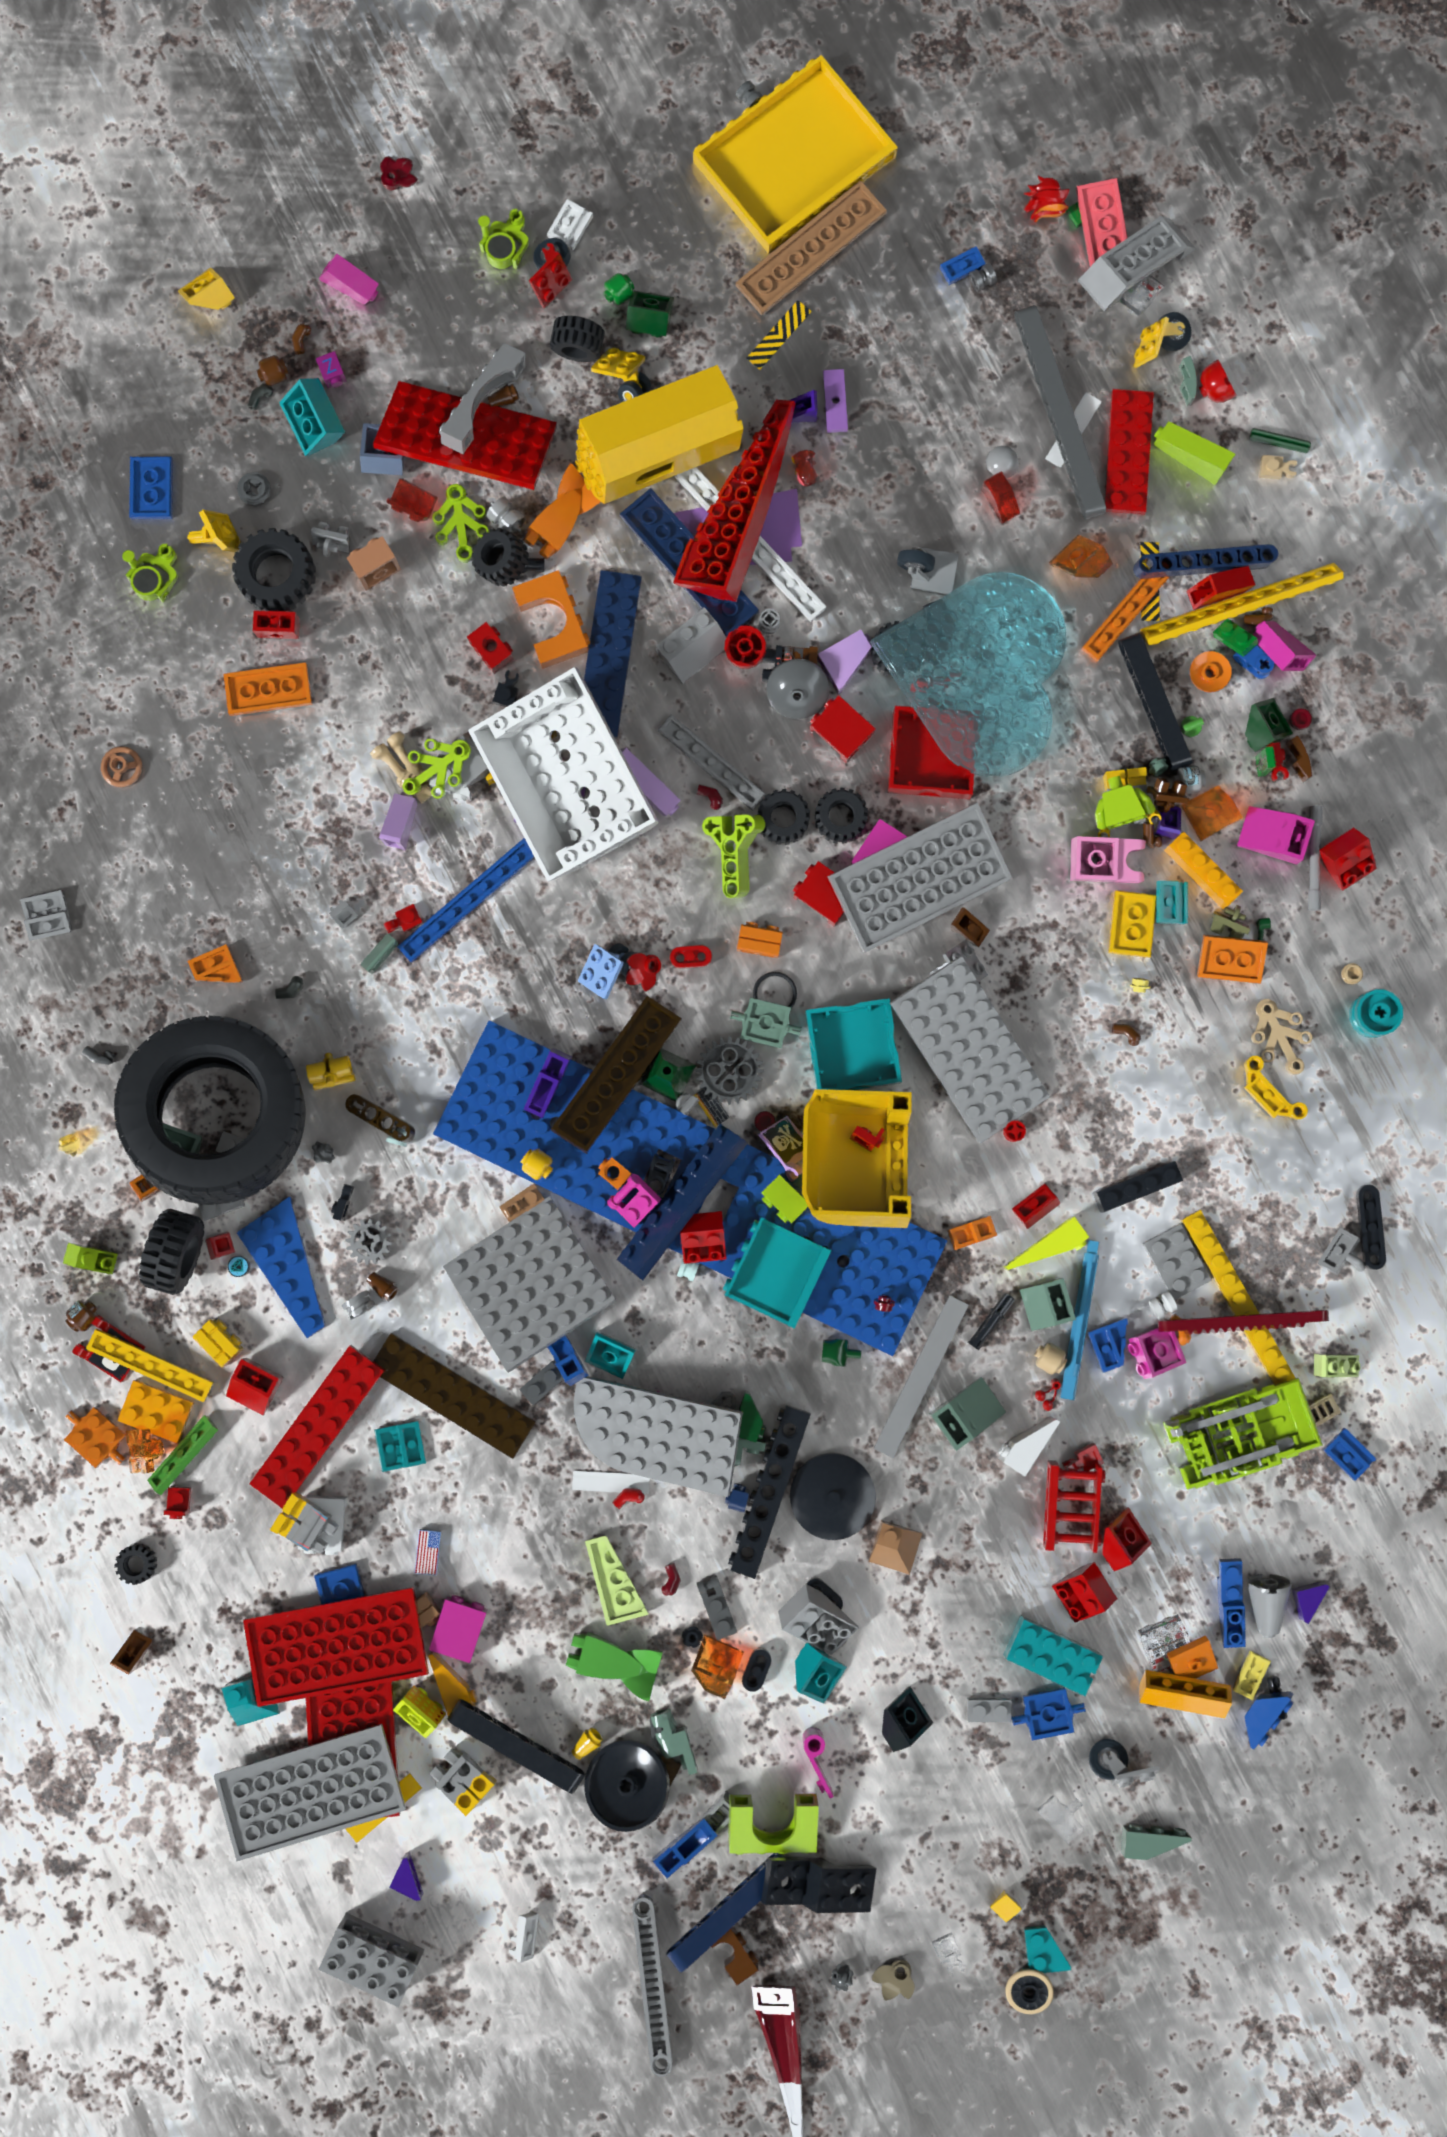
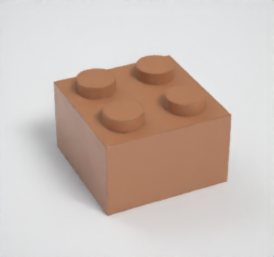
M383 536L371 539L365 547L353 550L349 554L350 556L346 557L366 591L401 570L396 557Z

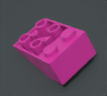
M1249 806L1237 846L1297 865L1304 859L1315 820L1296 814Z

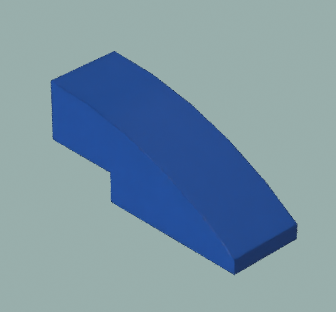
M703 1818L652 1858V1861L668 1879L718 1835Z

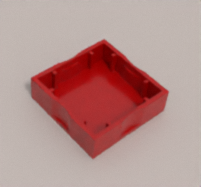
M895 706L893 711L887 793L970 800L973 795L974 748L977 742L979 712L958 710L934 711L921 707Z

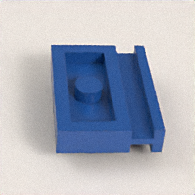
M1343 1428L1322 1449L1353 1481H1356L1370 1467V1464L1376 1460L1346 1428Z

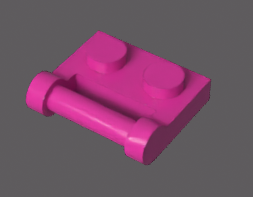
M631 1174L627 1179L628 1182L615 1196H611L608 1199L607 1204L611 1209L617 1210L635 1228L662 1199L638 1175ZM633 1188H637L639 1192L625 1205L622 1200Z

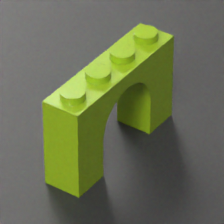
M751 1794L730 1795L729 1853L741 1855L744 1853L807 1854L817 1852L819 1811L817 1794H795L793 1819L785 1829L778 1832H765L753 1824Z

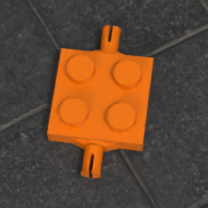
M93 1407L82 1418L77 1416L72 1410L65 1416L74 1424V1427L64 1441L93 1467L98 1468L109 1457L119 1465L126 1459L117 1451V1448L127 1435L96 1407Z

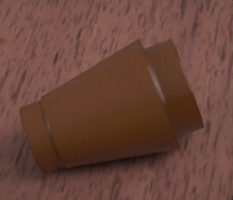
M506 384L488 396L491 407L516 404V401L520 400L514 384Z
M375 1272L371 1273L366 1280L379 1297L388 1302L395 1297L399 1290L395 1282Z

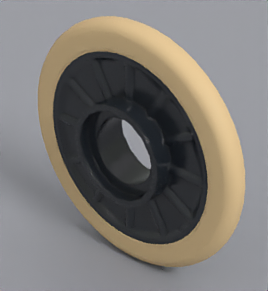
M1023 1969L1014 1973L1009 1978L1005 1993L1009 2004L1015 2010L1024 2014H1036L1042 2012L1050 2005L1054 1989L1050 1979L1044 1973L1035 1969ZM1031 1987L1036 1992L1034 1995L1028 1996L1023 1991Z

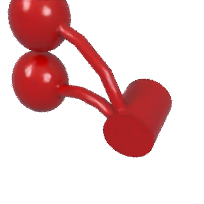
M1057 1378L1051 1380V1389L1046 1392L1038 1390L1035 1393V1398L1038 1401H1044L1042 1406L1046 1411L1053 1409V1401L1056 1398L1057 1390L1061 1387ZM1055 1389L1052 1401L1045 1400L1046 1393Z

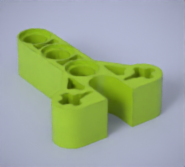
M734 815L735 831L733 832L732 816L707 817L702 823V829L705 834L713 838L721 849L723 893L728 898H743L749 893L748 848L756 835L764 830L765 820L760 815Z

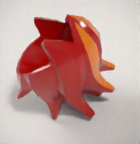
M1039 175V184L1027 185L1031 191L1024 193V195L1031 197V200L1024 210L1027 213L1034 210L1030 218L1031 220L1034 219V222H1037L1042 217L1057 218L1066 213L1069 206L1064 201L1070 189H1061L1058 181L1054 178H1043Z

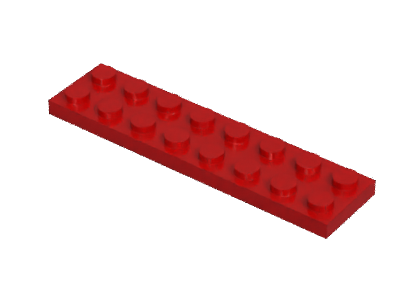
M350 1345L249 1484L283 1509L291 1494L299 1490L384 1373L385 1369Z

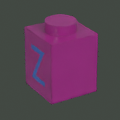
M335 351L316 358L327 388H337L344 382H347Z

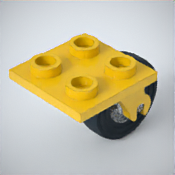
M1170 312L1162 316L1154 324L1144 328L1140 335V346L1134 355L1135 362L1133 367L1138 368L1156 358L1160 347L1167 351H1177L1185 347L1190 341L1192 334L1188 319L1181 313Z

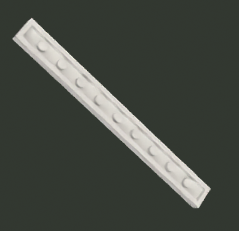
M696 467L674 476L706 511L718 500L719 491ZM760 536L752 560L798 610L812 622L826 610V606Z

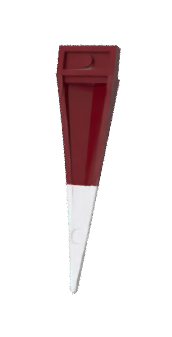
M756 1984L752 1987L755 2012L775 2067L793 2137H803L800 2007L797 2005L795 1986Z

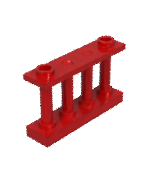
M1048 1460L1043 1546L1046 1551H1054V1546L1058 1542L1088 1543L1092 1552L1097 1553L1098 1546H1101L1102 1536L1099 1533L1102 1483H1105L1106 1478L1105 1470H1102L1103 1468L1100 1463H1095L1094 1471L1062 1470L1057 1461ZM1062 1478L1094 1480L1093 1493L1061 1491V1489H1058V1480L1061 1481ZM1061 1500L1092 1501V1514L1060 1512L1057 1510V1502ZM1059 1521L1091 1522L1090 1535L1058 1533V1531H1055L1056 1523H1059Z

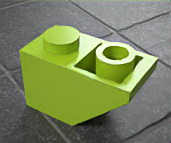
M68 1243L63 1264L113 1275L118 1254L89 1246Z

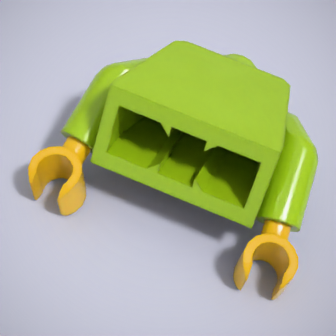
M1120 776L1108 779L1111 790L1102 793V798L1098 801L1095 811L1098 828L1097 837H1101V833L1105 832L1108 834V838H1110V829L1147 817L1152 825L1151 818L1153 816H1158L1161 821V815L1156 811L1151 798L1140 788H1133L1131 784L1123 786Z

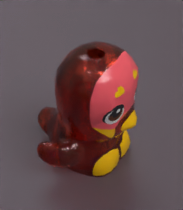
M802 450L791 457L792 462L796 465L795 475L799 483L807 487L813 485L817 480V473L813 467L816 464L813 460L816 453L812 450Z

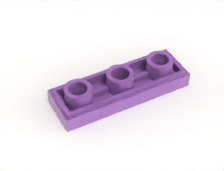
M844 369L823 370L827 433L848 432Z

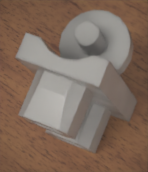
M319 522L316 528L312 527L310 531L312 534V545L323 549V556H329L331 551L349 552V529L347 527L340 526L337 532L330 531V525L325 522Z

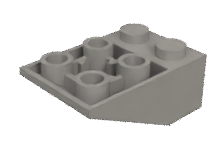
M807 1584L778 1611L782 1630L830 1655L859 1629L858 1625L822 1592Z

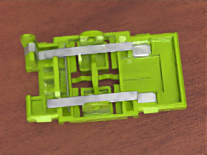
M1294 1378L1275 1386L1271 1384L1262 1387L1258 1391L1253 1387L1251 1390H1244L1199 1405L1194 1409L1190 1408L1188 1409V1414H1181L1163 1422L1169 1442L1174 1443L1178 1441L1185 1450L1189 1464L1178 1468L1187 1490L1206 1486L1210 1482H1213L1214 1485H1219L1282 1464L1283 1458H1292L1298 1456L1301 1452L1323 1445L1299 1378ZM1238 1397L1241 1408L1238 1407L1237 1401L1234 1398ZM1242 1415H1244L1247 1424L1252 1422L1254 1427L1237 1432L1235 1427L1244 1424ZM1214 1424L1219 1432L1229 1429L1231 1435L1214 1440L1212 1435L1217 1434ZM1256 1431L1257 1436L1253 1437V1441L1257 1451L1254 1452L1252 1443L1248 1438L1240 1440L1239 1437ZM1233 1439L1234 1443L1223 1447L1228 1460L1226 1461L1222 1448L1217 1449L1216 1444ZM1257 1459H1260L1262 1466H1259ZM1229 1468H1231V1470H1232L1234 1473H1236V1472H1238V1473H1237V1474H1234V1475H1231V1472H1230Z

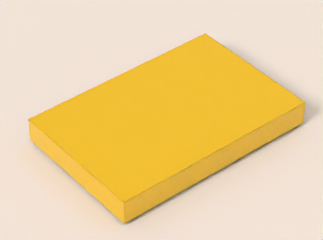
M1114 891L1108 953L1145 958L1151 957L1156 895Z

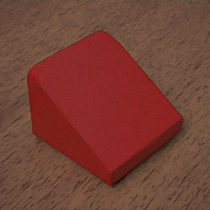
M229 1232L205 1240L211 1260L235 1253Z

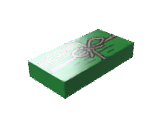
M1273 746L1265 747L1255 756L1258 777L1266 776L1276 767Z

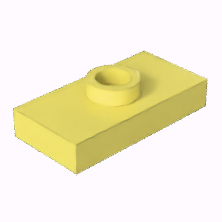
M1250 1650L1232 1690L1253 1700L1271 1661Z

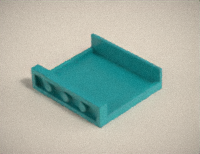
M761 1217L760 1221L755 1219L750 1230L753 1232L751 1240H745L741 1249L744 1252L741 1260L736 1259L732 1268L735 1271L732 1280L727 1278L722 1290L726 1291L725 1296L795 1329L831 1250Z

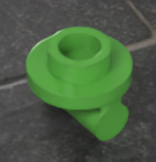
M1188 716L1181 722V731L1187 737H1195L1201 732L1204 721L1201 717Z

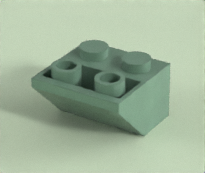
M1058 1278L1019 1290L1031 1331L1076 1320L1064 1278Z

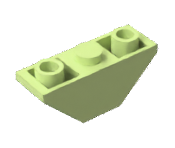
M1314 1354V1376L1359 1377L1361 1368L1359 1355Z

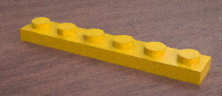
M99 1329L94 1330L86 1347L89 1351L201 1402H205L214 1383L205 1377Z

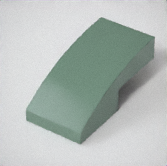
M1191 355L1183 358L1179 365L1184 378L1179 389L1187 406H1190L1195 399L1197 389L1196 372Z

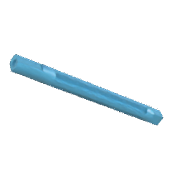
M1088 1240L1087 1252H1084L1074 1311L1076 1320L1072 1323L1066 1358L1068 1360L1065 1365L1060 1398L1074 1401L1099 1255H1097L1099 1242Z

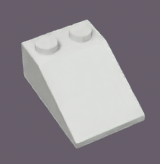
M1050 1416L1009 1440L1008 1443H1004L998 1451V1454H1000L998 1459L1023 1476H1026L1060 1421Z

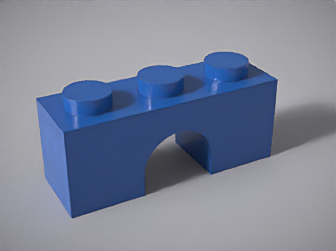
M567 1335L547 1347L553 1355L563 1379L569 1386L589 1376Z

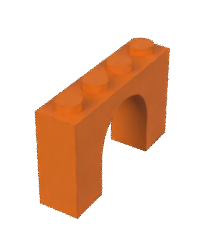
M559 570L512 587L521 612L542 604H553L561 608L567 616L566 625L561 633L550 639L533 644L542 669L588 653L587 645L591 644L587 632L582 633L580 626H583L579 613L575 614L574 612L575 600L572 594L568 595L566 590L569 587L565 575L561 576Z

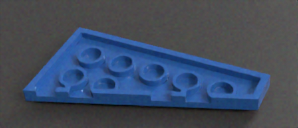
M288 1197L238 1231L237 1234L305 1337L309 1338L324 1328L326 1324L320 1302L317 1298L314 1280L311 1276L306 1250L292 1205L293 1202L291 1197Z

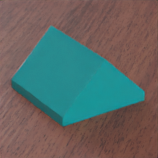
M598 1331L584 1362L623 1379L637 1349Z

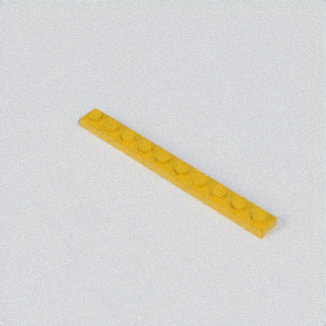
M1331 563L1140 629V634L1148 646L1155 645L1161 641L1176 638L1181 634L1196 631L1207 625L1217 624L1219 621L1237 617L1239 614L1255 611L1260 607L1275 604L1277 601L1295 597L1306 591H1313L1318 587L1333 584L1338 580L1344 579L1343 571L1335 563Z
M1198 1210L1181 1219L1182 1224L1234 1316L1259 1314L1202 1211ZM1269 1330L1243 1331L1274 1386L1295 1378Z

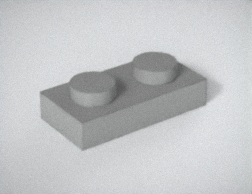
M967 1698V1721L1011 1722V1699Z

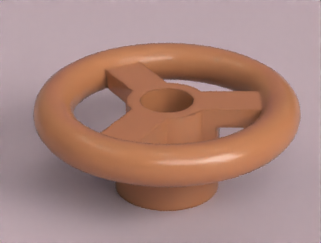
M119 746L112 748L104 755L101 761L103 778L115 787L132 785L138 780L142 772L140 756L129 747ZM127 753L135 761L127 762L122 756H117L116 754ZM110 758V768L115 772L113 778L107 771V764ZM123 763V767L118 769V765ZM136 768L131 778L120 781L123 773L128 769Z

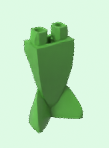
M587 1632V1635L581 1633L574 1634L571 1646L581 1648L582 1652L581 1656L569 1653L566 1666L575 1669L576 1674L588 1677L621 1679L635 1696L645 1701L650 1700L663 1651L638 1649L627 1652L597 1634Z

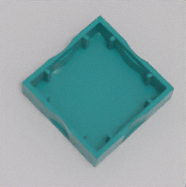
M890 998L860 1002L851 1006H831L805 1011L816 1089L860 1090L902 1083L899 1057L894 1043V1023Z

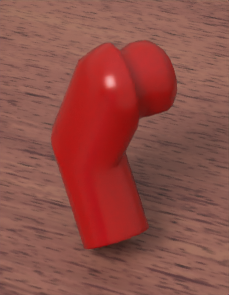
M625 1488L612 1503L618 1509H621L627 1501L642 1503L645 1495L638 1488Z

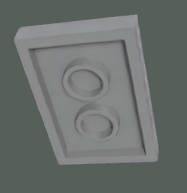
M1178 1224L1142 1243L1166 1289L1174 1300L1212 1281L1182 1224Z

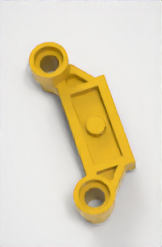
M1259 1056L1249 1057L1244 1063L1246 1085L1243 1088L1272 1118L1276 1116L1290 1117L1295 1120L1305 1118L1308 1113L1307 1106L1301 1102L1290 1104L1260 1072L1264 1066L1262 1058ZM1250 1062L1254 1063V1069L1251 1068ZM1295 1108L1298 1110V1115L1294 1113Z

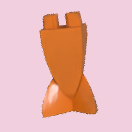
M570 463L562 476L557 499L547 506L526 530L527 533L523 540L531 547H533L537 540L540 541L544 546L539 551V554L545 559L550 558L560 550L572 531L578 515L589 511L601 502L594 497L591 490L586 488L583 476L572 463Z

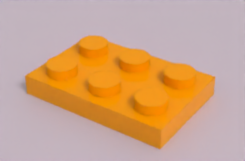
M133 1380L117 1421L174 1443H179L195 1402Z

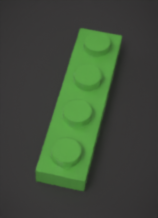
M204 1415L149 1477L147 1481L157 1494L162 1495L218 1431V1428L209 1417Z

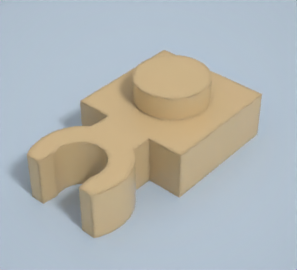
M1262 455L1259 478L1280 480L1282 474L1287 478H1294L1297 472H1291L1289 467H1296L1297 461L1290 460L1287 463H1283V457Z

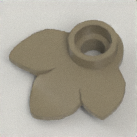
M898 1959L891 1965H881L873 1973L872 1981L882 1984V1995L885 2001L895 1998L900 1993L905 1998L910 1999L915 1989L911 1978V1966L903 1959ZM903 1967L905 1970L903 1973H898L897 1969Z

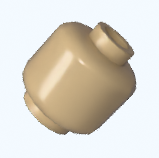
M1047 1343L1044 1347L1040 1345L1034 1354L1037 1357L1036 1366L1051 1375L1056 1372L1059 1374L1068 1360L1065 1358V1351L1052 1343Z

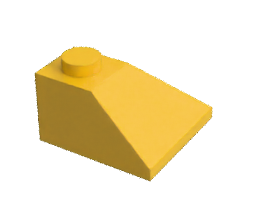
M211 267L178 290L179 294L190 305L216 310L228 307L232 303L231 301L235 299L223 279Z

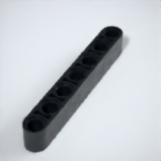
M1138 632L1118 640L1120 652L1169 770L1173 772L1181 767L1191 765V754L1141 634Z
M463 1699L458 1700L447 1718L458 1729L568 1793L574 1794L586 1775L578 1766Z

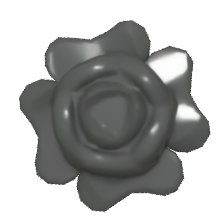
M317 1141L312 1146L315 1162H327L330 1164L335 1159L333 1155L334 1150L330 1144Z
M838 1964L837 1968L832 1971L831 1983L835 1985L836 1991H847L848 1986L853 1984V1971L850 1970L849 1965L843 1966Z

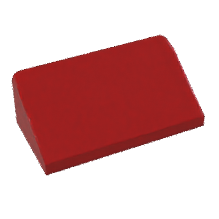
M1044 1183L1013 1207L1012 1211L1022 1224L1029 1229L1060 1204V1201Z

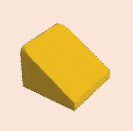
M1005 1890L990 1905V1908L1005 1922L1022 1910L1020 1904Z

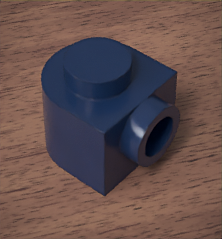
M734 1483L732 1492L725 1499V1503L729 1504L728 1509L742 1513L745 1512L750 1490L746 1489L745 1485Z

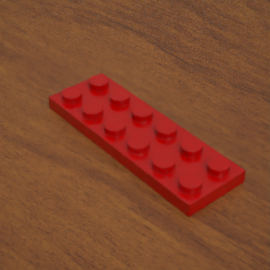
M1113 389L1111 392L1104 498L1106 512L1142 515L1146 513L1154 392Z

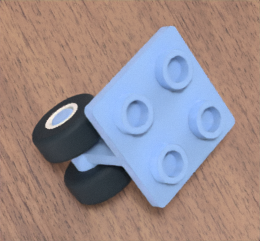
M621 943L613 945L608 951L594 944L578 982L601 998L608 999L619 973L626 976L627 971L631 968L626 960L635 952H628V947Z

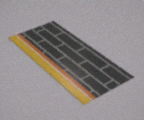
M705 1087L693 1096L699 1100V1105L714 1127L730 1117L717 1098L714 1101L711 1100L712 1093L705 1095L707 1090Z

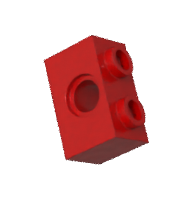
M485 622L469 634L467 639L488 668L495 674L514 660L511 654L513 649L507 641L503 643L500 640L499 636L501 634L494 625L490 627ZM490 643L497 644L496 649L493 651H489L486 648Z

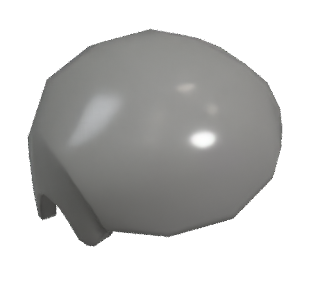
M1008 446L995 447L988 453L986 459L988 471L997 478L1012 477L1017 472L1019 466L1017 454Z

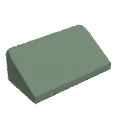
M386 934L361 962V966L370 974H373L399 945V942L391 935Z

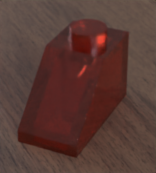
M1002 471L984 481L981 491L1002 524L1020 514L1013 489Z

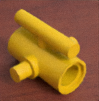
M328 1052L325 1053L323 1061L306 1065L308 1080L313 1085L314 1090L356 1081L348 1055L333 1058L332 1053Z

